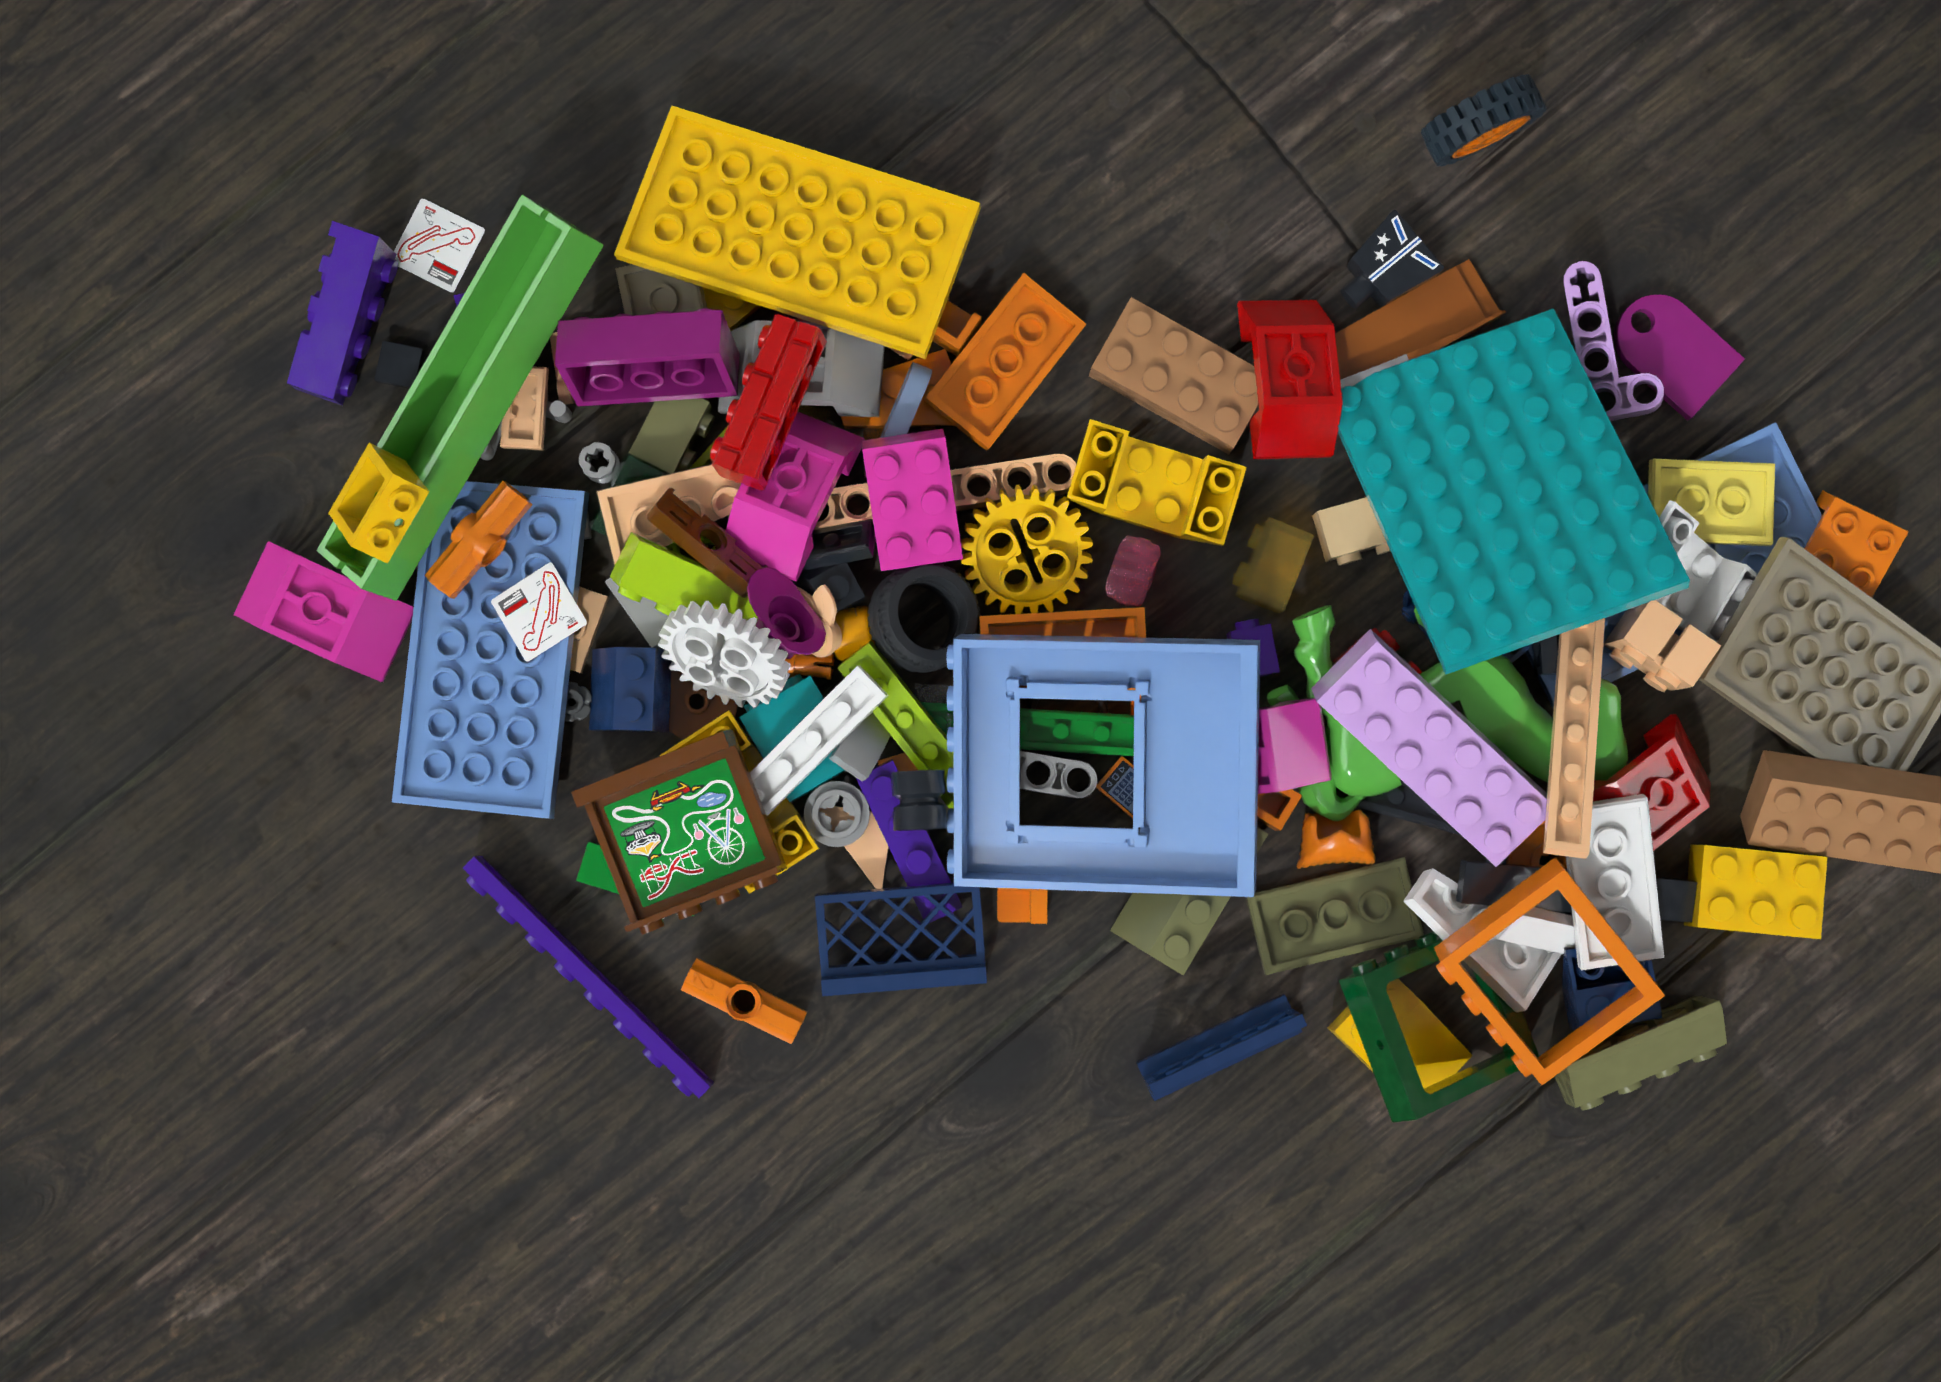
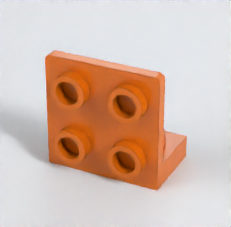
M1822 490L1816 504L1825 511L1804 549L1872 598L1906 538L1908 531Z

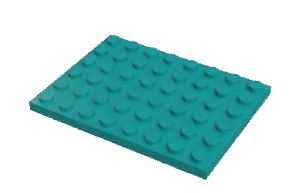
M1554 308L1380 370L1353 386L1341 388L1343 405L1338 425V434L1445 674L1689 588L1690 579Z

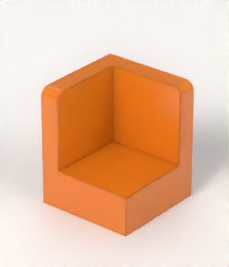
M947 300L933 342L957 357L980 328L982 316L975 312L971 316Z
M997 888V920L999 922L1047 924V890Z

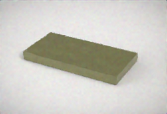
M1405 857L1255 892L1254 897H1246L1264 974L1269 975L1423 936L1420 917L1403 902L1412 889Z

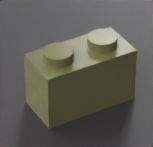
M702 398L655 401L629 454L633 459L665 475L690 469L697 455V452L692 449L699 436L703 438L707 436L715 420V416L711 414L713 407L710 402Z

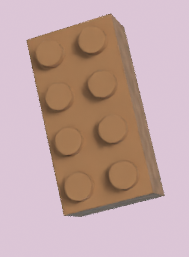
M1132 297L1089 373V377L1228 455L1234 449L1258 406L1255 367L1252 364Z

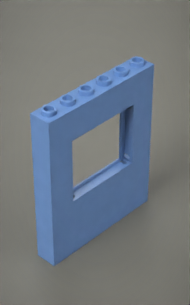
M960 634L953 639V645L949 644L947 648L948 670H953V686H948L947 709L948 711H953L954 727H949L947 731L948 752H954V768L948 769L947 790L949 793H954V808H949L947 831L948 833H954V849H949L947 871L949 874H954V886L1254 897L1257 880L1260 640ZM1020 698L1134 701L1133 828L1020 825Z

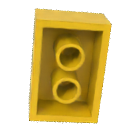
M1690 845L1688 880L1696 881L1697 889L1692 923L1684 922V926L1821 939L1828 857L1710 845Z

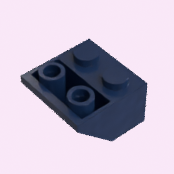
M1576 948L1564 950L1562 991L1569 1028L1576 1030L1635 987V985L1619 965L1581 970L1578 967ZM1652 960L1639 961L1656 982ZM1657 1001L1627 1024L1662 1018L1660 1002Z

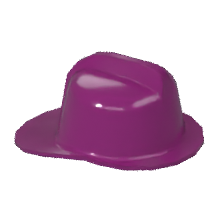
M763 568L755 571L749 578L747 592L749 602L757 615L756 627L759 629L769 628L770 632L767 637L769 639H780L781 644L778 649L788 652L786 659L792 658L795 654L810 655L819 651L825 643L826 637L823 622L809 606L796 585L776 569Z

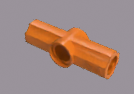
M502 481L476 513L467 515L457 524L451 534V544L425 574L428 581L448 597L455 599L481 567L491 564L501 554L507 542L505 537L533 504L508 482Z
M696 958L681 988L682 991L728 1013L732 1018L745 1021L790 1044L793 1043L807 1014V1011L760 989L755 983L744 981L699 958ZM747 990L753 994L755 998L753 1010L743 1012L736 1008L734 1005V995L737 991Z

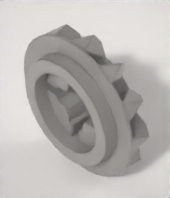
M833 781L819 786L810 794L805 804L804 820L808 831L817 841L827 846L842 847L855 842L863 835L869 823L870 812L866 798L859 789L846 782ZM842 796L843 811L855 818L854 820L848 819L847 821L840 820L838 826L835 827V831L832 832L831 817L819 811L820 808H834L836 802H839V798Z

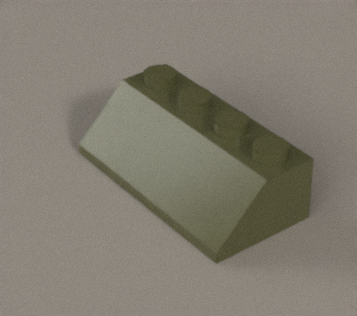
M1258 827L1257 852L1268 836V833ZM1132 893L1110 931L1181 975H1184L1231 896Z
M1695 995L1662 1009V1018L1624 1025L1554 1076L1565 1103L1574 1108L1580 1106L1581 1110L1592 1109L1604 1103L1603 1096L1618 1091L1619 1094L1632 1092L1642 1086L1641 1080L1655 1075L1656 1078H1664L1680 1070L1678 1064L1693 1059L1696 1063L1717 1055L1716 1048L1727 1044L1724 1014L1720 1001Z

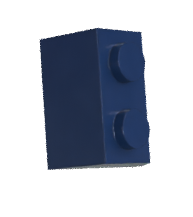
M643 647L593 649L591 674L592 701L590 702L589 730L669 733L671 670L669 666L672 661L662 658L661 655L664 649Z

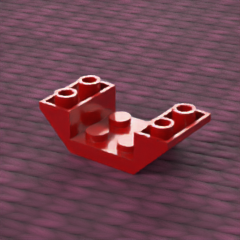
M1317 300L1239 301L1237 307L1241 342H1252L1259 411L1249 420L1253 459L1332 457L1334 455L1343 405L1334 324Z
M1670 714L1643 735L1649 747L1647 750L1608 780H1594L1593 802L1644 794L1647 797L1653 851L1710 807L1711 782L1677 714Z

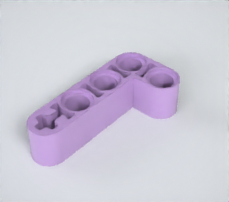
M1579 261L1572 264L1564 275V287L1575 350L1596 394L1609 392L1615 397L1616 403L1614 407L1606 411L1609 420L1614 421L1656 411L1661 406L1664 397V387L1657 376L1650 373H1641L1619 378L1599 269L1587 261ZM1585 274L1587 280H1594L1588 283L1590 301L1583 303L1579 286H1571V284L1577 282V275ZM1586 313H1595L1601 318L1602 323L1597 330L1586 332L1578 326L1580 317ZM1594 352L1605 354L1609 360L1607 367L1599 372L1589 370L1585 366V360L1590 354ZM1638 385H1652L1657 391L1656 398L1648 404L1637 402L1633 397V391Z

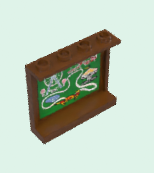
M733 729L722 731L571 792L577 808L585 806L630 920V924L624 926L626 932L639 928L642 935L665 926L662 918L677 913L679 920L703 911L700 903L715 898L717 905L740 897L738 888L753 883L755 890L769 886L779 881L777 873L787 869Z

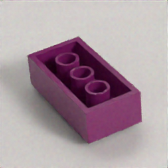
M702 308L693 312L672 313L660 311L650 315L632 316L619 314L607 318L592 319L589 317H578L574 320L558 321L555 365L577 406L738 396L740 353L722 310Z

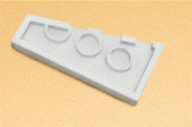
M1433 868L1422 872L1403 901L1443 941L1489 907L1486 905L1457 902L1458 883ZM1496 935L1463 961L1515 1012L1527 1010L1561 956V953L1498 940Z

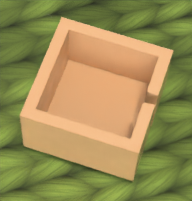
M1656 600L1626 610L1603 643L1604 646L1612 651L1610 657L1629 669L1635 666L1646 674L1643 679L1661 692H1665L1666 689L1673 691L1693 687L1721 647L1720 644L1691 624L1686 626L1680 636L1675 634V630L1683 619Z

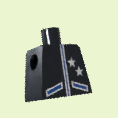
M1393 210L1347 264L1348 270L1355 278L1340 291L1347 303L1355 309L1370 297L1374 299L1379 307H1383L1437 277L1445 268L1396 210Z

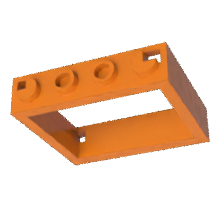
M1556 857L1434 947L1440 960L1436 968L1450 985L1457 981L1465 991L1461 998L1475 1016L1481 1012L1490 1022L1486 1029L1500 1047L1507 1043L1516 1053L1511 1059L1526 1078L1533 1074L1541 1085H1544L1665 996L1654 979ZM1556 890H1559L1634 983L1635 987L1537 1058L1460 962Z

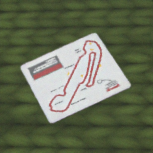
M421 199L394 250L397 254L395 260L398 261V267L449 292H454L485 229L430 201Z
M551 562L491 600L496 612L527 662L587 624L584 615Z

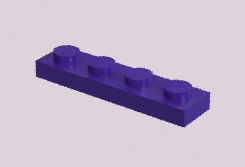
M893 759L874 767L866 780L860 781L857 779L907 886L951 883L927 830L893 831V808L900 804V800L892 796L891 773L899 772ZM954 893L944 904L952 912L963 907L957 893ZM945 894L933 896L940 901ZM913 896L924 920L935 905L924 896ZM939 910L929 923L946 916V914Z

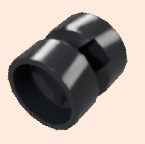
M945 770L892 772V796L900 800V804L893 808V831L947 829L945 805L938 802V798L946 793Z

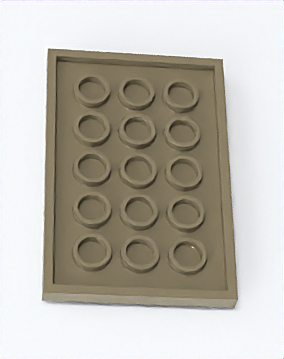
M1780 537L1719 637L1717 643L1721 647L1698 679L1808 757L1893 770H1908L1941 714V648L1788 537Z

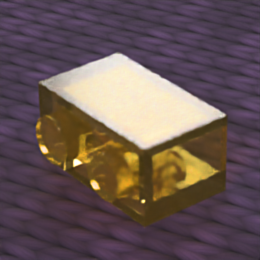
M1271 517L1264 521L1263 526L1255 524L1247 543L1248 547L1253 548L1248 563L1240 562L1232 584L1238 586L1235 596L1278 614L1285 611L1314 535Z

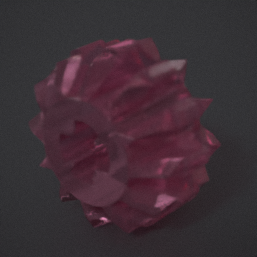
M1126 536L1119 545L1105 586L1107 597L1126 606H1141L1147 598L1161 557L1160 547L1142 537Z

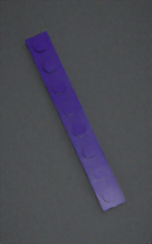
M474 856L463 867L470 875L466 879L467 883L481 896H485L488 893L499 903L495 908L496 911L511 925L518 922L528 932L525 939L538 952L543 953L547 950L557 960L554 967L564 978L570 982L576 978L587 989L583 995L595 1008L601 1011L605 1007L615 1016L614 1026L628 1039L635 1036L645 1046V1049L642 1051L643 1054L656 1067L660 1068L664 1064L675 1075L672 1082L682 1093L688 1097L694 1093L700 1098L714 1084L687 1055L482 856Z

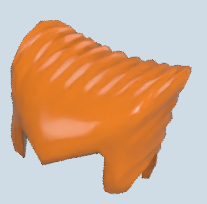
M1361 810L1353 811L1341 821H1331L1318 814H1305L1301 835L1300 858L1297 862L1298 869L1323 865L1325 863L1357 862L1367 865L1375 863L1376 857L1373 851L1374 846L1372 844L1370 822L1366 814Z

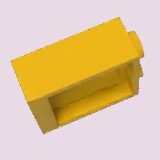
M369 442L330 509L329 515L351 547L388 564L430 491L404 459ZM396 519H403L402 525H394Z

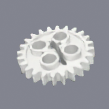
M694 601L690 602L688 608L681 604L676 612H670L659 633L661 640L658 646L665 649L661 656L672 661L669 666L670 670L682 672L679 680H691L694 683L692 690L698 691L703 688L707 690V697L709 699L718 695L725 705H727L730 699H734L739 707H743L746 701L753 707H757L760 701L767 705L771 698H778L790 675L787 672L791 664L785 661L788 652L778 649L781 644L780 639H769L767 636L770 629L757 628L755 626L757 623L755 617L745 620L742 618V610L738 609L734 614L729 613L726 605L723 603L718 610L714 609L709 601H705L702 608Z

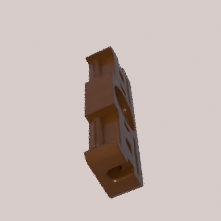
M667 489L646 515L648 521L739 596L747 598L749 578L755 571L768 568V566H760L735 545L737 540L707 515L704 514L701 517L673 494L675 489ZM700 536L708 538L714 544L716 550L706 547L702 543Z

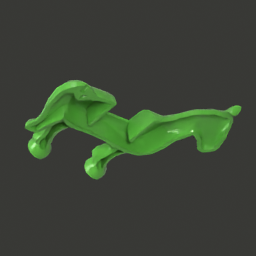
M1331 605L1314 609L1292 620L1295 631L1300 639L1294 649V654L1298 662L1304 667L1307 675L1308 699L1315 698L1311 688L1333 667L1330 659L1329 636L1336 621ZM1414 607L1413 611L1415 613L1417 621L1421 626L1424 627L1421 618L1417 612L1416 607ZM1500 655L1449 674H1445L1441 663H1438L1420 674L1448 702L1458 701L1463 716L1507 757L1519 764L1530 774L1548 782L1553 718L1535 702L1525 679L1506 656ZM1601 678L1594 780L1606 781L1626 766L1628 749L1621 721V695L1617 686ZM1288 685L1273 689L1267 695V700L1271 706L1279 702L1299 700ZM1322 707V714L1326 716L1327 720L1325 734L1332 779L1298 787L1297 789L1302 795L1303 802L1316 814L1331 821H1341L1351 814L1367 796H1377L1389 792L1402 784L1400 778ZM1336 787L1348 794V796L1345 798L1338 797Z

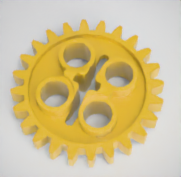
M1033 484L1029 495H1024L1020 485H1016L1015 495L1010 498L1003 489H1000L1001 501L997 504L992 499L985 498L988 509L986 513L978 509L973 510V515L978 524L965 523V531L972 538L961 539V547L971 552L963 554L961 563L973 565L964 572L966 580L978 579L972 586L975 594L987 590L984 597L985 604L989 605L996 599H999V610L1001 613H1004L1010 604L1014 605L1016 614H1021L1024 607H1030L1031 613H1038V605L1044 604L1049 612H1053L1052 600L1057 598L1060 602L1067 604L1065 591L1067 589L1076 593L1080 591L1075 578H1088L1087 571L1080 566L1081 564H1088L1093 561L1091 554L1082 551L1093 546L1091 538L1080 537L1089 530L1086 522L1075 523L1081 516L1080 510L1074 508L1066 512L1069 500L1064 496L1055 503V493L1051 488L1041 497L1035 484ZM1035 517H1044L1049 522L1045 530L1035 533L1027 529L1030 520ZM1012 519L1018 520L1028 547L1032 549L1034 561L1042 577L1040 583L1035 582L1025 555L1021 552L1019 541L1010 523ZM996 533H1006L1011 537L1008 545L1003 548H994L989 544V540ZM1055 553L1063 556V562L1057 568L1049 569L1042 565L1045 557ZM1014 569H1019L1026 573L1024 580L1018 584H1009L1004 580L1006 574Z

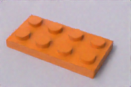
M1023 273L923 400L987 451L1083 330L1086 323Z

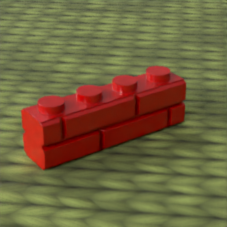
M775 314L771 326L765 325L762 328L758 339L760 352L755 363L749 362L742 377V384L745 387L739 400L734 399L731 402L726 416V421L729 423L724 437L719 436L716 438L711 449L710 458L713 461L712 466L721 477L765 491L827 343L822 330L818 327Z

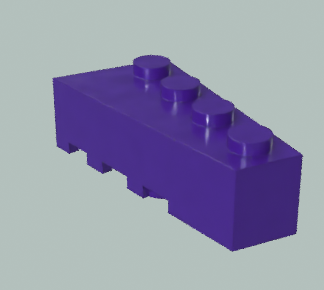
M332 221L328 235L336 238L334 247L329 256L322 255L318 271L322 272L321 281L323 286L321 291L311 295L307 311L308 321L312 325L310 331L304 329L300 334L287 384L296 390L343 406L345 397H350L355 390L357 375L354 372L359 359H364L369 351L371 337L368 334L372 322L378 321L381 317L385 303L384 298L381 297L386 284L392 283L396 276L398 261L395 260L397 254L380 237Z

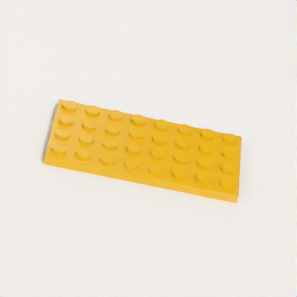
M671 106L614 255L617 260L926 359L981 206L979 202Z

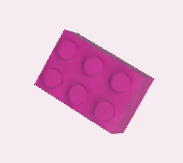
M937 429L862 441V452L881 571L963 559L944 430Z

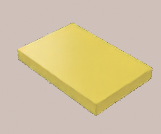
M1674 459L1649 460L1648 497L1658 517H1660L1670 500L1680 505L1699 522L1694 533L1707 544L1773 545L1774 463Z

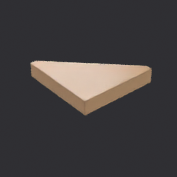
M843 807L820 808L819 811L831 817L833 832L840 820L847 821L848 819L854 820L855 818L843 811ZM870 812L869 823L863 835L855 842L844 847L876 889H883L889 846L873 813Z

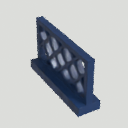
M954 883L815 894L822 996L987 983L980 887L954 886ZM972 892L973 907L962 920L944 905L954 893ZM945 894L940 901L933 895ZM913 896H924L935 905L921 923L903 909ZM904 897V899L899 904H897L893 899H891ZM883 899L894 909L880 926L862 912L871 900ZM851 901H863L858 908L851 903ZM841 902L853 914L838 929L825 918L824 904ZM939 910L957 924L943 941L925 927ZM898 913L916 927L903 944H900L885 931V928ZM857 916L875 930L861 948L844 934L845 930ZM972 916H974L975 931L966 924ZM826 928L834 934L828 942ZM961 929H964L975 939L976 954L958 955L947 945ZM920 932L938 945L929 958L918 959L906 949ZM879 935L898 949L888 961L877 962L866 953V950ZM838 938L856 952L847 964L829 966L828 950ZM943 950H944L948 955H950V956L938 957V955H939ZM901 954L908 958L906 960H897ZM860 957H862V958L865 959L868 963H856V962L859 960Z
M1282 994L1139 1060L1136 1064L1153 1101H1156L1302 1033L1301 1028L1307 1026V1023L1301 1013L1291 1008L1286 996Z

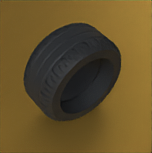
M941 563L901 568L888 575L877 586L871 597L868 609L869 632L872 640L875 641V646L889 662H893V665L910 672L926 673L936 671L947 666V648L949 644L953 645L954 638L960 634H978L977 632L980 628V607L977 605L976 594H973V588L970 587L969 582H966V579L960 573H956V570ZM909 585H918L933 591L942 600L947 609L949 632L944 644L938 650H929L918 646L907 637L900 625L898 604L904 589Z

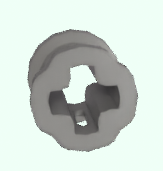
M594 442L582 449L579 455V465L582 467L584 474L592 481L605 484L617 477L620 472V460L608 445ZM603 454V457L609 464L607 467L601 466L598 472H596V469L591 465L592 459L599 460Z

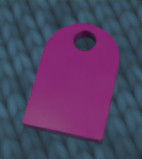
M1649 295L1636 300L1622 312L1614 329V345L1622 362L1635 374L1650 373L1657 376L1664 387L1663 399L1687 421L1700 410L1745 360L1744 357L1686 305L1667 295ZM1642 312L1649 317L1651 327L1647 333L1637 332L1632 327L1631 317L1634 313ZM1647 384L1653 391L1657 393L1656 389L1652 385Z

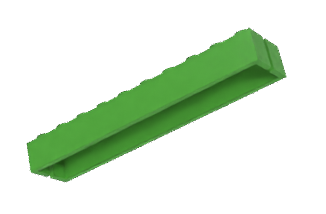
M521 195L377 444L378 447L404 459L430 491L388 564L351 547L334 521L316 550L332 565L341 569L345 576L363 590L397 601L558 325V321L562 318L604 246L556 213L524 195ZM396 519L394 525H402L403 519Z

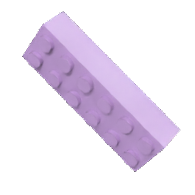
M1371 629L1311 688L1317 703L1495 867L1545 821L1547 793Z

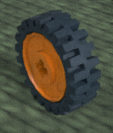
M1519 75L1515 78H1509L1503 83L1494 84L1487 90L1483 89L1477 92L1475 96L1468 97L1462 100L1460 104L1450 107L1446 110L1447 112L1439 114L1433 121L1427 123L1426 127L1422 128L1421 135L1436 166L1442 167L1467 159L1472 154L1476 155L1485 148H1491L1497 142L1506 140L1513 133L1526 128L1525 126L1536 121L1547 109L1531 75Z

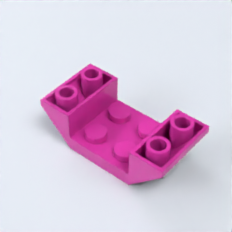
M797 412L765 491L741 483L734 497L726 532L737 540L735 545L760 566L764 567L767 565L768 568L776 569L789 579L797 582L814 547L811 534L841 473L849 475L861 451L862 441L865 438Z
M268 541L234 615L259 629L336 664L383 682L410 626L414 607L402 601H395L363 590L348 577Z
M1316 699L1284 701L1272 707L1259 708L1258 794L1280 792L1330 781L1332 775L1322 707L1316 702Z

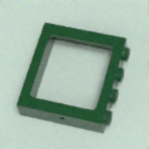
M1435 932L1416 938L1417 946L1408 949L1407 945H1402L1384 952L1383 954L1386 959L1377 963L1375 959H1370L1351 967L1354 974L1339 980L1392 1122L1411 1121L1422 1118L1519 1071L1511 1059L1516 1053L1506 1043L1502 1046L1504 1051L1427 1088H1423L1389 999L1387 985L1395 979L1439 960L1434 947L1443 940ZM1474 972L1479 987L1538 1058L1539 1054L1523 1012H1515Z

